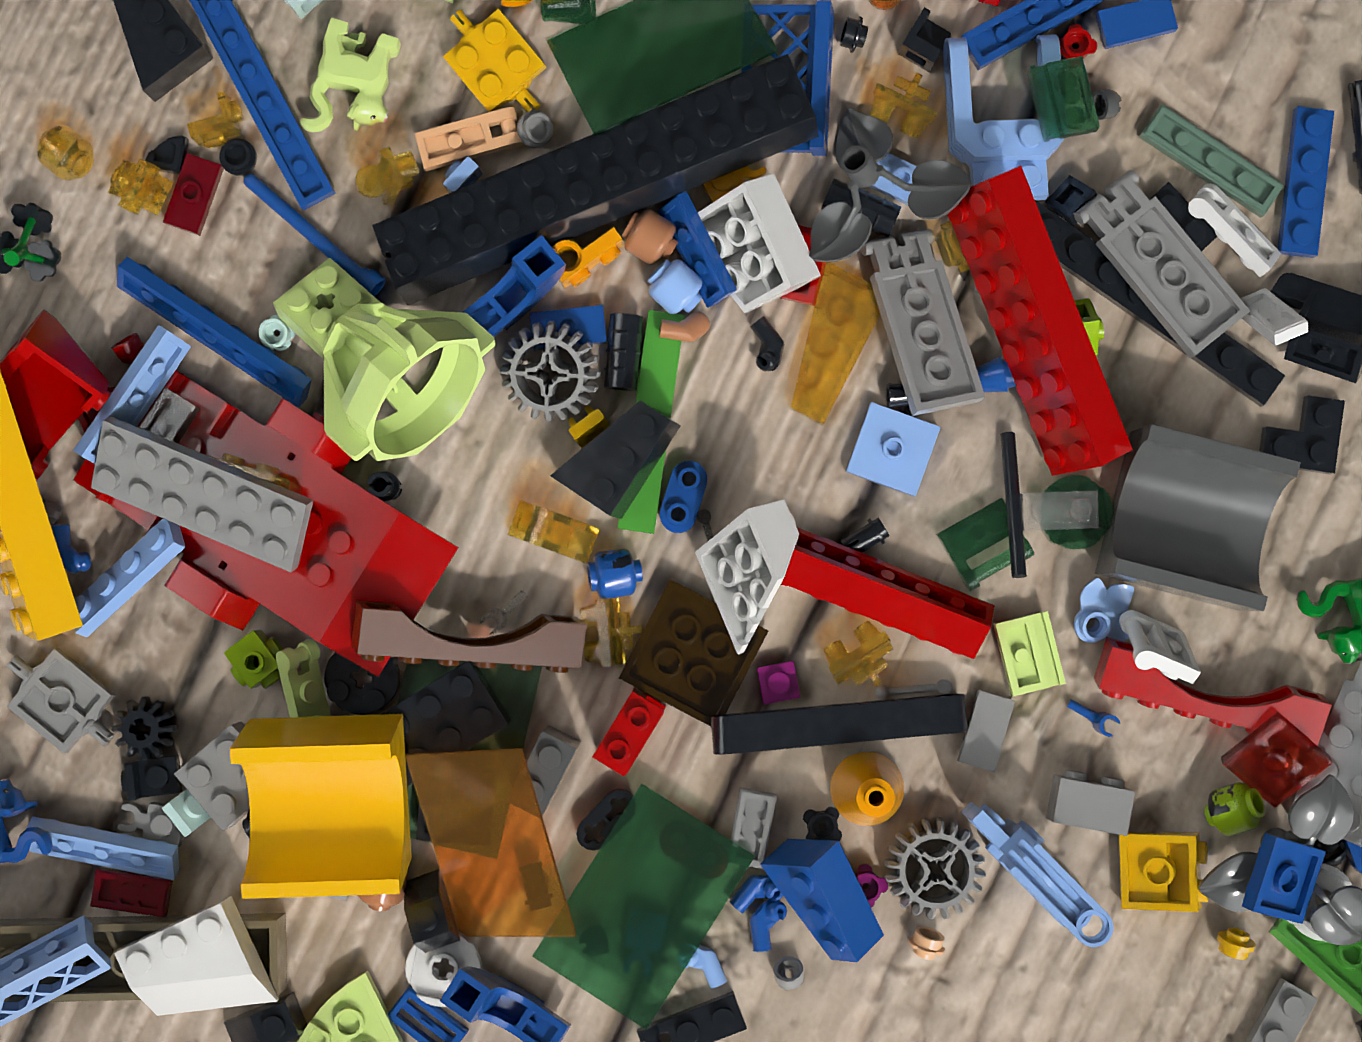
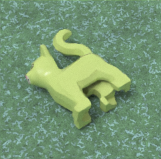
M331 18L324 36L323 55L318 66L317 78L310 90V99L318 110L319 115L313 119L301 118V126L310 132H321L330 125L333 119V107L324 95L328 88L358 93L347 112V117L353 119L354 130L358 131L361 125L372 126L378 122H386L388 110L384 106L382 98L389 85V61L400 53L401 43L398 38L382 33L372 52L367 57L356 53L358 48L365 46L366 34L360 32L359 34L350 33L348 36H344L348 32V22Z

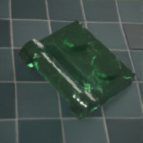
M1003 498L995 500L936 534L964 585L970 592L980 587L979 582L1011 565L1009 549L972 570L966 562L967 559L1008 537L1006 504ZM1024 537L1025 559L1027 560L1035 554L1030 543Z

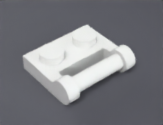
M1128 610L1120 616L1119 623L1123 632L1128 634L1134 649L1132 653L1133 660L1139 669L1147 670L1154 667L1171 679L1177 680L1180 678L1189 683H1194L1201 671L1183 631L1134 610ZM1145 635H1147L1150 645H1148Z

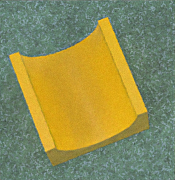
M403 714L249 719L230 747L231 764H241L244 770L250 807L249 851L245 874L241 882L242 899L400 894L412 858Z

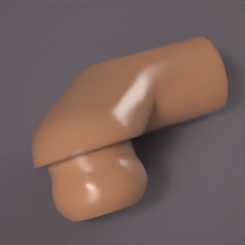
M695 312L680 322L662 319L659 337L693 343L709 330V318L704 313Z

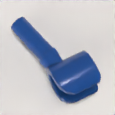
M1072 699L1067 704L1068 708L1092 722L1094 730L1102 735L1113 736L1103 728V724L1107 719L1120 724V720L1112 714L1106 712L1097 713Z

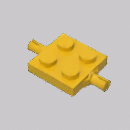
M497 9L482 23L475 26L462 10L455 12L464 22V25L460 23L454 14L450 17V21L453 22L463 36L459 43L448 51L443 58L488 112L498 110L505 103L517 100L526 112L533 111L526 100L538 110L541 106L540 103L535 100L527 89L530 87L533 79L547 67L502 12Z

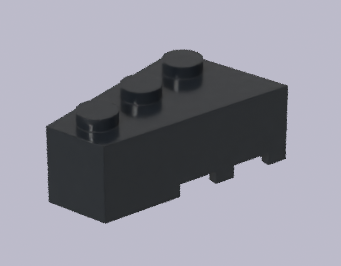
M113 0L142 90L154 102L213 59L170 0Z
M640 400L550 476L609 516L622 519L681 425Z

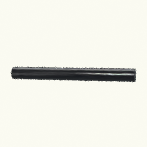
M1003 432L1000 434L1011 575L1012 578L1027 577L1016 437L1014 432Z

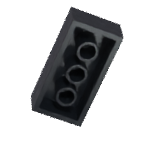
M465 661L380 714H403L407 787L510 723L511 718L480 668L473 665L474 662Z

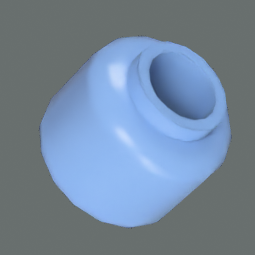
M666 259L647 280L651 284L648 290L649 295L670 314H676L682 309L689 313L702 299V296L698 293L702 287V279L681 260L676 259L669 262Z

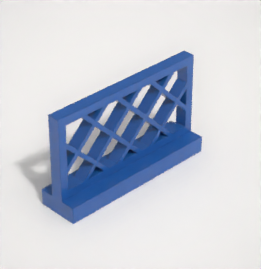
M831 0L816 1V5H745L741 73L753 68L751 66V57L762 47L773 59L786 54L790 55L798 47L808 56L807 64L797 75L800 80L807 74L806 85L801 80L800 82L816 116L819 137L780 153H812V156H827L834 9ZM753 15H769L776 24L760 38L752 29ZM776 15L785 16L780 20ZM795 15H810L809 28L798 38L785 26ZM782 29L793 43L778 56L766 43ZM753 37L757 42L751 47ZM807 38H808V49H807V48L805 47V45L803 44V42H804Z

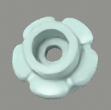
M272 315L270 319H265L259 328V338L262 344L271 350H286L290 347L291 339L295 336V333L280 320L278 315ZM275 330L280 331V335L278 337H276L274 334Z

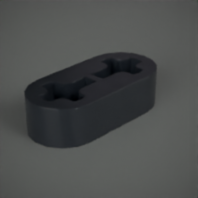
M621 788L612 790L583 818L576 833L577 840L582 847L592 851L601 849L631 820L636 810V800L632 793ZM614 797L617 800L625 797L628 800L626 808L629 812L625 815L622 812H618L610 819L607 816L613 807V803L610 800ZM603 819L607 824L600 832L602 840L598 841L595 838L590 841L586 840L587 830L585 826L589 824L595 827Z

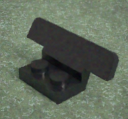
M1294 273L1282 274L1270 292L1289 307L1300 310L1299 315L1308 321V332L1288 341L1284 359L1356 384L1362 374V295Z

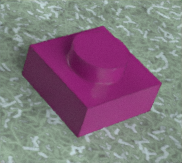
M794 661L757 667L763 704L800 698Z

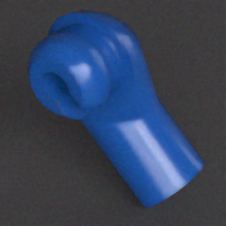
M70 525L51 526L64 568L68 572L75 574L79 571L89 570L91 567L90 554L88 552L79 553L71 546Z
M752 875L747 878L729 902L738 911L744 913L755 898H770L771 901H778L783 895L768 875Z
M771 899L766 900L751 915L750 926L754 952L771 950L769 930L779 919L783 920L787 915V908L783 902L779 900L771 901Z

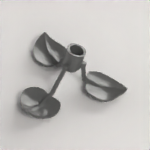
M848 108L838 131L835 155L838 165L851 179L847 186L852 193L853 207L851 208L844 202H837L826 206L819 212L811 229L809 257L818 262H836L849 258L862 249L869 239L872 224L867 216L859 214L861 202L858 188L874 185L879 176H883L905 191H911L908 196L910 210L919 218L928 220L943 217L959 204L970 190L971 181L961 168L952 163L942 160H931L918 165L914 169L912 174L913 184L904 182L877 163L888 155L893 143V134L889 126L879 118Z
M1328 774L1319 784L1304 792L1293 803L1288 815L1292 831L1286 832L1281 828H1272L1265 833L1307 845H1313L1316 839L1324 844H1335L1346 836L1352 826L1354 813L1351 799L1343 785L1333 775ZM1265 833L1261 838L1260 844H1262ZM1241 852L1230 856L1204 877L1197 887L1201 894L1227 910L1234 912L1248 911V909L1242 907V903L1258 853ZM1316 883L1313 891L1324 903L1315 907L1310 913V922L1313 930L1324 941L1335 945H1351L1361 941L1362 889L1356 886H1343L1335 890L1329 898Z

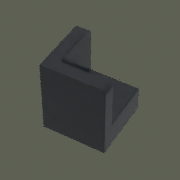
M924 7L902 43L898 55L930 72L943 51L945 39L950 38L951 33L930 21L928 17L931 11Z

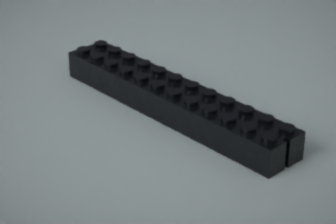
M786 54L373 224L372 227L381 252L386 258L385 263L394 288L403 301L410 305L512 263V258L541 235L550 246H553L562 240H568L819 137L816 116L789 55Z

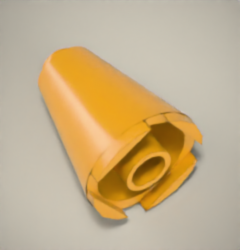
M876 752L852 754L835 768L830 781L831 798L835 808L848 821L862 826L878 825L890 819L899 809L904 797L903 777L898 767L884 755ZM877 791L876 795L869 799L870 793Z

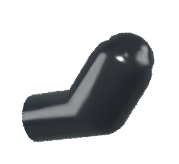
M763 316L752 324L750 328L761 341L759 354L756 357V365L760 370L766 372L773 371L780 365L784 341L767 318Z

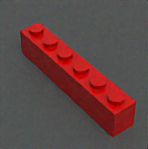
M796 527L799 536L786 574L780 585L795 588L810 594L816 599L825 600L843 607L851 613L863 615L880 622L884 626L893 627L911 634L919 640L944 647L952 653L964 655L971 659L976 657L991 628L995 605Z

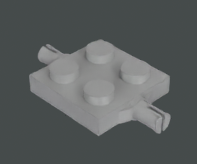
M54 648L43 663L34 668L21 659L19 655L14 656L11 659L12 662H8L6 667L16 673L23 681L21 682L19 692L7 707L61 752L68 753L78 740L88 733L104 747L114 738L115 734L98 721L102 711L116 694L61 649Z

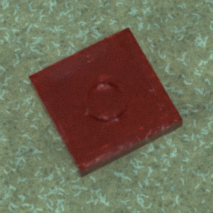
M1279 712L1275 713L1221 756L1222 764L1250 788H1255L1261 797L1274 808L1332 765L1330 756Z

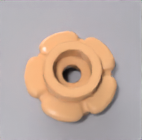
M917 927L914 935L909 938V944L914 948L913 952L921 958L934 959L936 954L942 955L945 951V948L942 947L945 939L944 936L932 928Z

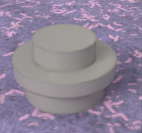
M533 110L526 112L520 117L517 124V132L523 144L530 148H540L551 140L553 124L545 113Z

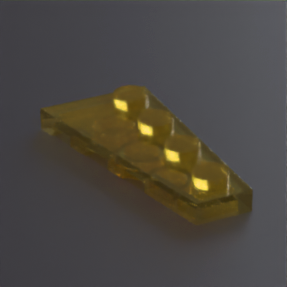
M826 262L790 407L791 410L822 426L881 315L871 283L830 262Z

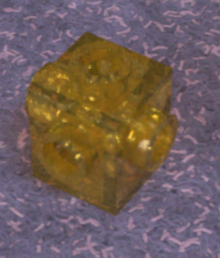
M139 159L136 164L123 160L121 165L112 173L110 179L111 186L108 193L120 199L119 207L133 214L139 215L140 211L143 210L158 216L174 182L159 175L160 168L148 161Z

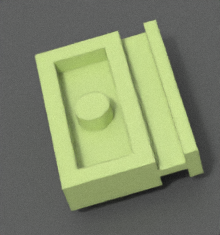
M1048 611L993 624L1011 696L1066 684Z

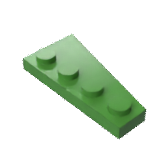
M1278 918L1269 932L1362 1015V940L1351 945H1335L1325 941L1314 940L1301 933L1294 924L1289 923L1285 919Z

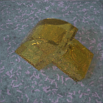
M520 500L507 535L587 564L600 529Z

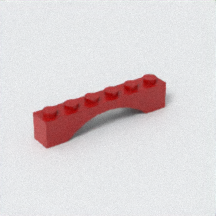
M1106 637L1094 675V680L1098 688L1102 689L1101 693L1115 699H1123L1124 695L1136 698L1139 704L1153 709H1159L1160 705L1174 708L1173 712L1186 718L1194 719L1196 715L1208 717L1211 723L1224 728H1231L1232 724L1245 727L1246 732L1262 738H1267L1268 734L1282 737L1281 740L1295 747H1303L1305 743L1318 747L1332 706L1322 694L1290 685H1284L1268 692L1249 696H1221L1204 693L1165 676L1157 668L1139 669L1133 660L1132 653L1134 649L1131 643Z

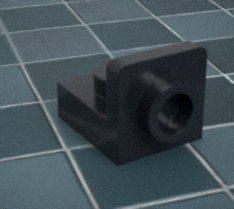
M179 755L149 758L148 760H133L125 763V770L121 772V786L123 791L127 792L128 800L183 792L182 783L174 775L180 769Z

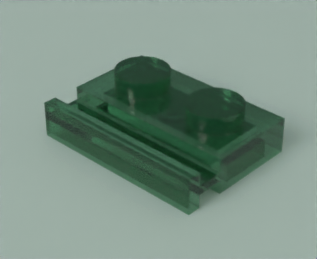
M1083 56L1048 62L1037 67L1033 65L1028 68L1027 75L1044 142L1055 138L1063 139L1097 132L1100 125Z

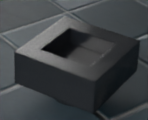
M1069 175L1045 203L1050 211L1075 225L1077 221L1075 220L1074 213L1093 199L1097 193L1091 187Z

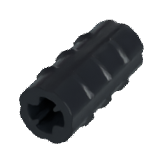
M834 178L821 209L837 202L847 203L852 208V193L847 183ZM858 188L861 202L859 214H863L870 219L872 224L871 232L874 231L888 237L900 213L901 206L887 201L886 198L882 199L869 193V191Z
M629 313L610 314L609 331L607 332L608 345L605 350L607 357L606 367L604 368V388L619 391H637L638 374L640 373L641 337H643V316Z

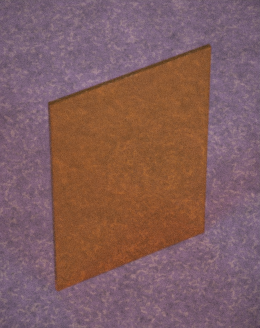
M522 748L405 755L459 931L467 937H575L577 934Z

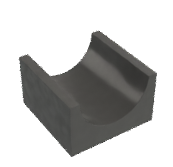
M1153 424L1131 431L1128 439L1133 450L1124 454L1095 574L1237 611H1264L1268 596L1262 593L1259 583V564L1263 540L1276 502L1287 484L1298 476L1301 462Z

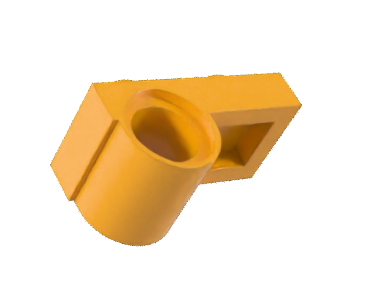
M613 227L583 250L577 243L570 240H562L552 247L559 256L564 252H573L578 256L576 264L571 268H565L563 275L559 279L564 288L570 284L573 287L579 286L592 275L589 270L600 262L605 266L621 254L619 249L624 246L623 239Z

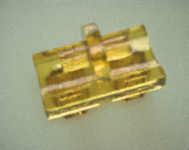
M916 72L912 82L898 75L894 83L895 87L906 91L905 96L877 83L873 91L875 98L869 116L887 124L894 108L897 107L908 113L900 132L917 140L927 124L933 123L938 112L912 100L914 95L927 101L931 91L919 86L923 75Z
M390 147L379 150L374 165H365L357 172L355 186L358 192L368 198H377L383 194L382 201L384 205L394 203L400 190L412 187V177L416 176L419 172L411 150L394 156Z
M619 598L595 600V604L580 608V619L587 624V627L597 626L599 641L585 642V661L601 663L602 667L626 664L624 649H633L632 634L642 633V625L631 626L630 612H620Z
M866 621L853 631L855 638L861 645L854 651L849 653L841 640L835 641L824 648L830 665L828 669L837 685L852 677L857 686L870 679L875 687L882 684L877 674L889 667L883 656L894 649L886 632L880 633L870 621Z

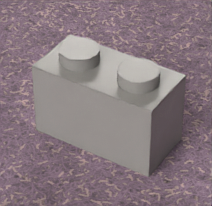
M1066 770L1065 776L1053 775L1046 815L1048 820L1053 823L1124 836L1128 835L1135 791L1124 787V780L1102 776L1101 783L1087 780L1088 774L1072 770Z

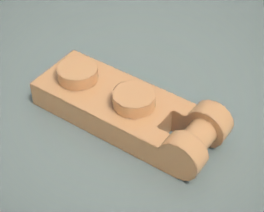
M506 107L414 133L425 171L452 165L458 160L462 162L467 156L473 159L524 145L515 125V121L518 119L515 108ZM500 125L503 135L492 137L490 127Z

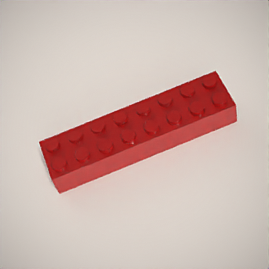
M1022 166L971 186L966 196L947 216L952 223L961 246L962 254L966 258L975 281L976 289L981 296L989 316V322L995 331L1003 357L1008 364L1017 392L1022 399L1030 419V425L1035 432L1051 475L1055 476L1101 467L1133 450Z

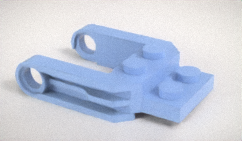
M1037 35L1035 38V43H1038V70L1035 73L1038 120H991L978 124L973 122L967 40L965 37L946 38L943 47V69L949 152L961 163H966L970 166L971 186L1022 166L1034 199L1046 200L1049 196L1046 161L1067 136L1058 36Z
M970 802L961 811L988 839L990 843L985 848L1057 922L1066 927L1086 946L1099 947L1108 942L1113 933V922L1109 914L1041 846L1045 840L1029 824L1027 825L1023 820L1016 824L1009 818L1004 821L986 804L979 808L973 802ZM1092 915L1099 916L1102 921L1101 931L1095 936L1084 935L1081 928L1089 923Z

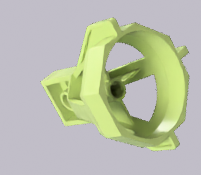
M328 258L273 302L280 320L324 359V431L354 461L360 460L367 453L376 461L413 456L420 453L461 418L485 372L482 357L496 345L494 337L467 313L395 309L384 305L331 258ZM443 347L436 370L428 383L416 395L401 377L423 357ZM386 399L397 412L384 419L375 421L380 407Z

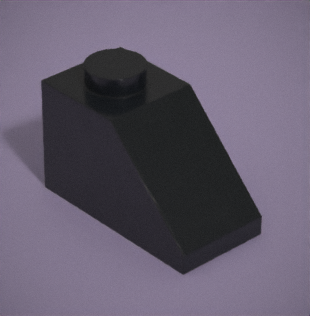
M437 869L407 880L404 890V911L413 944L424 953L460 941L441 870Z
M292 992L278 998L279 1000L276 1002L266 1003L226 1020L224 1025L231 1042H288L299 1037L304 1032L307 1022L295 993Z

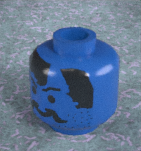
M627 549L597 552L593 556L592 562L587 563L590 590L596 591L602 599L630 596L635 592L636 582L643 580L640 559L633 560L630 551Z

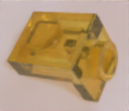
M225 91L217 93L222 114L187 124L191 139L200 147H219L226 143V139L242 134L239 122L244 121L241 107L238 101H232Z

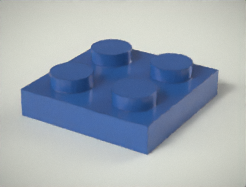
M1265 833L1258 850L1250 881L1246 887L1242 907L1253 912L1303 924L1326 851Z

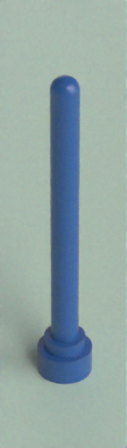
M247 174L244 177V185L325 256L336 262L374 297L380 292L386 283V278L378 271L359 266L256 175Z

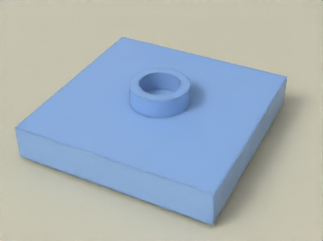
M871 402L845 472L916 497L941 427Z

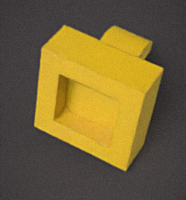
M590 406L584 408L588 416L578 423L573 417L568 420L571 426L568 431L581 449L610 426L599 409L594 411Z

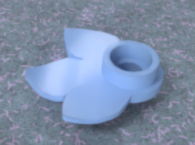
M1097 577L1087 583L1079 597L1081 610L1076 614L1073 622L1076 635L1088 643H1095L1106 639V637L1120 641L1129 639L1128 634L1123 632L1119 619L1128 610L1134 587L1127 584H1113L1106 588L1104 583ZM1090 618H1094V626L1087 629V622Z

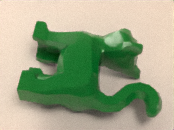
M1362 578L1348 581L1336 580L1326 585L1319 601L1316 603L1310 601L1305 590L1298 592L1296 598L1297 605L1303 614L1311 618L1322 617L1331 610L1336 597L1343 596L1352 617L1353 627H1335L1331 630L1320 632L1317 634L1318 639L1327 640L1331 651L1337 654L1343 663L1350 664L1356 662L1359 654L1362 652Z

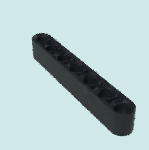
M962 693L710 716L713 754L715 755L954 734L968 731L965 695Z

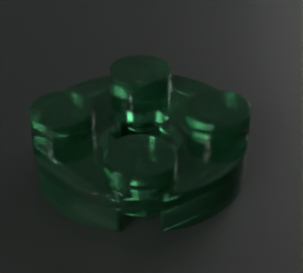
M1081 475L1066 476L1054 481L1042 491L1037 504V521L1042 533L1050 543L1064 549H1084L1095 545L1105 535L1107 529H1109L1113 520V505L1106 490L1092 481V479ZM1071 502H1075L1077 508L1084 509V515L1078 517V523H1072V519L1065 515V510L1070 508Z

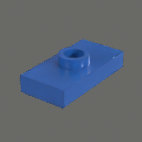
M603 305L530 313L531 332L532 325L536 322H540L546 332L547 323L555 321L556 332H559L565 323L570 325L568 336L572 337L577 331H581L583 333L582 338L577 341L581 346L589 341L592 344L607 343ZM545 343L533 345L534 351L545 350Z

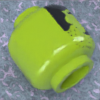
M1237 782L1214 789L1209 794L1208 805L1205 806L1204 813L1210 826L1216 827L1223 835L1233 836L1256 829L1261 822V818L1265 815V806L1260 793L1255 788H1250L1245 783Z

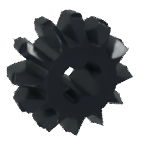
M143 696L139 704L135 700H129L126 702L127 711L119 710L116 712L115 716L123 723L112 726L111 730L115 733H122V737L116 740L115 745L119 747L128 744L126 749L128 757L134 756L137 752L141 760H148L151 753L159 757L164 754L163 745L172 746L175 740L167 733L177 731L179 726L168 723V719L172 718L175 712L168 710L162 713L165 703L163 700H156L152 704L149 696ZM144 723L147 726H151V732L140 731V724Z

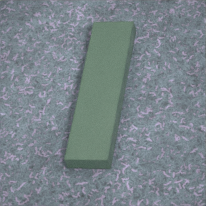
M1163 104L1158 107L1139 136L1140 139L1208 184L1211 183L1218 186L1228 197L1260 218L1266 214L1284 187V184Z

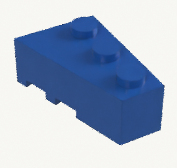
M787 839L760 863L761 867L831 960L857 963L884 936L839 841Z

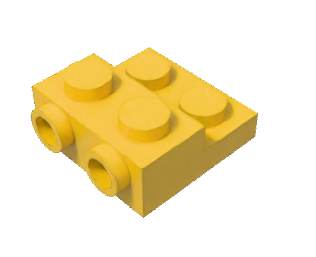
M1128 832L1127 836L1119 835L1121 909L1199 912L1202 908V902H1208L1209 898L1201 894L1197 888L1203 880L1201 879L1200 864H1207L1208 860L1207 842L1200 841L1199 832Z

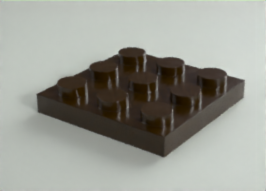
M670 579L619 679L711 726L710 716L727 713L769 630L758 625L744 653L737 654L717 604Z

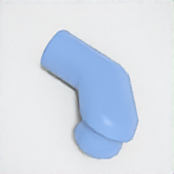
M687 943L681 947L677 953V962L681 967L688 968L690 966L703 970L710 988L718 987L727 982L713 949L696 943Z

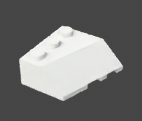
M774 173L742 183L698 212L737 288L730 296L744 313L786 295L821 276L815 261L809 257V248Z
M785 500L745 510L695 552L737 654L744 653L782 583L799 536L794 517L789 512Z
M232 896L140 938L114 953L130 989L157 1016L276 1002L279 1000Z

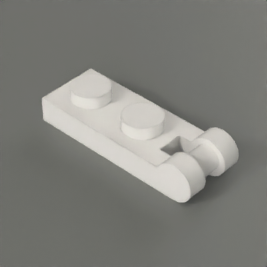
M1211 183L1203 185L1197 195L1190 201L1188 206L1190 214L1195 218H1204L1214 228L1217 237L1234 249L1239 255L1241 262L1248 269L1253 270L1261 277L1273 267L1281 255L1280 251L1218 186Z

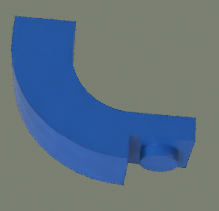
M541 235L512 258V266L506 275L462 313H467L495 337L502 330H508L542 300L561 278L566 264Z
M467 966L460 968L440 999L441 1003L468 1022L484 1020L493 1023L512 1033L523 1042H561L571 1027L569 1022L543 1005L544 1001L499 975L476 967Z

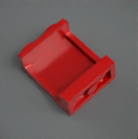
M634 687L592 758L622 776L627 775L663 716L666 705Z

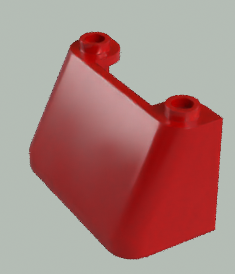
M44 309L0 360L2 378L36 481L49 465L44 459L52 447L84 411L88 412L91 408L99 411L111 395V392L106 390L110 382L57 318Z

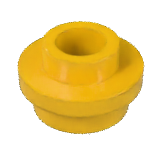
M1229 927L1227 931H1219L1217 935V941L1219 942L1218 950L1229 957L1245 960L1248 958L1249 953L1254 952L1255 942L1250 939V934L1242 929Z

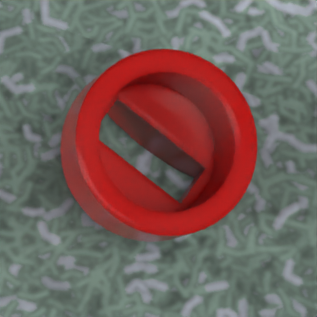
M133 333L118 341L111 349L123 363L132 364L144 347V343L138 333Z

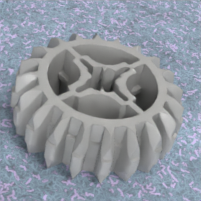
M549 321L545 332L540 322H536L532 325V333L528 329L523 328L519 331L521 340L512 338L508 342L514 351L506 350L502 354V358L511 363L500 367V373L510 375V378L502 382V387L509 388L513 386L514 391L508 396V400L513 401L519 397L523 402L518 406V410L523 412L528 406L532 407L531 418L536 419L541 411H544V418L547 422L553 420L555 411L560 420H566L568 409L571 413L577 415L581 411L579 402L588 405L592 400L587 392L595 393L598 389V385L589 379H595L601 375L600 370L590 368V365L599 361L598 355L587 357L586 352L593 347V344L589 341L581 346L577 342L582 338L583 333L581 331H577L572 337L568 336L569 324L565 323L560 328V331L556 332L555 321ZM545 343V350L542 352L541 361L523 364L525 354L531 346ZM557 345L571 354L577 367H575V364L566 363L562 360ZM548 364H551V370L558 372L552 378V382L549 373L543 371ZM571 378L578 379L576 389L571 395L556 399L559 382L569 381ZM525 379L534 380L539 384L541 396L528 386Z
M941 817L936 818L934 828H931L927 818H922L921 831H918L913 823H909L907 828L912 834L910 837L906 838L900 832L895 835L902 843V846L900 848L891 844L888 846V851L896 855L897 858L884 860L886 867L895 869V871L885 875V880L891 883L898 882L890 889V892L893 896H899L904 893L899 901L903 908L908 907L914 901L912 906L913 915L919 916L923 908L926 907L925 912L928 919H934L936 909H939L943 919H948V907L952 906L960 914L963 912V908L958 902L963 898L970 905L975 902L973 897L968 894L970 889L976 892L982 891L983 887L974 881V877H986V872L983 869L975 868V865L985 862V857L982 854L972 855V853L978 850L980 844L976 840L966 843L971 835V832L967 829L961 830L956 835L958 830L957 822L951 821L946 830H944V820ZM930 839L950 841L946 847L942 846L938 851L932 853L926 852L918 846L920 843ZM959 850L964 861V870L960 882L951 874V865L956 859L954 855ZM910 854L917 859L920 866L919 872L914 877L916 881L911 887L908 885L905 874L906 862ZM924 856L930 862L934 861L936 864L938 860H942L939 866L948 879L945 880L940 874L936 876L934 873H932V876H928L931 871L922 857ZM936 884L944 885L951 890L949 893L939 897L920 895L923 890L928 891L930 887Z

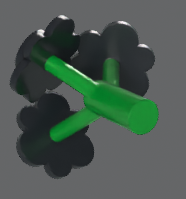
M30 202L26 206L14 204L11 208V213L14 216L12 221L16 226L23 227L20 239L14 238L10 231H3L0 234V274H7L13 267L19 268L24 263V268L30 271V277L33 281L41 282L46 276L53 277L57 271L56 265L61 261L60 250L54 248L49 240H43L41 243L32 242L28 247L26 246L30 235L37 236L41 231L44 233L51 231L53 215L35 203Z

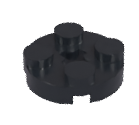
M335 652L326 665L324 683L328 698L335 702L339 708L348 713L365 715L382 709L395 697L399 689L401 676L394 657H390L378 677L367 671V675L372 676L371 683H364L363 688L357 686V680L353 679V673L359 672L361 667Z

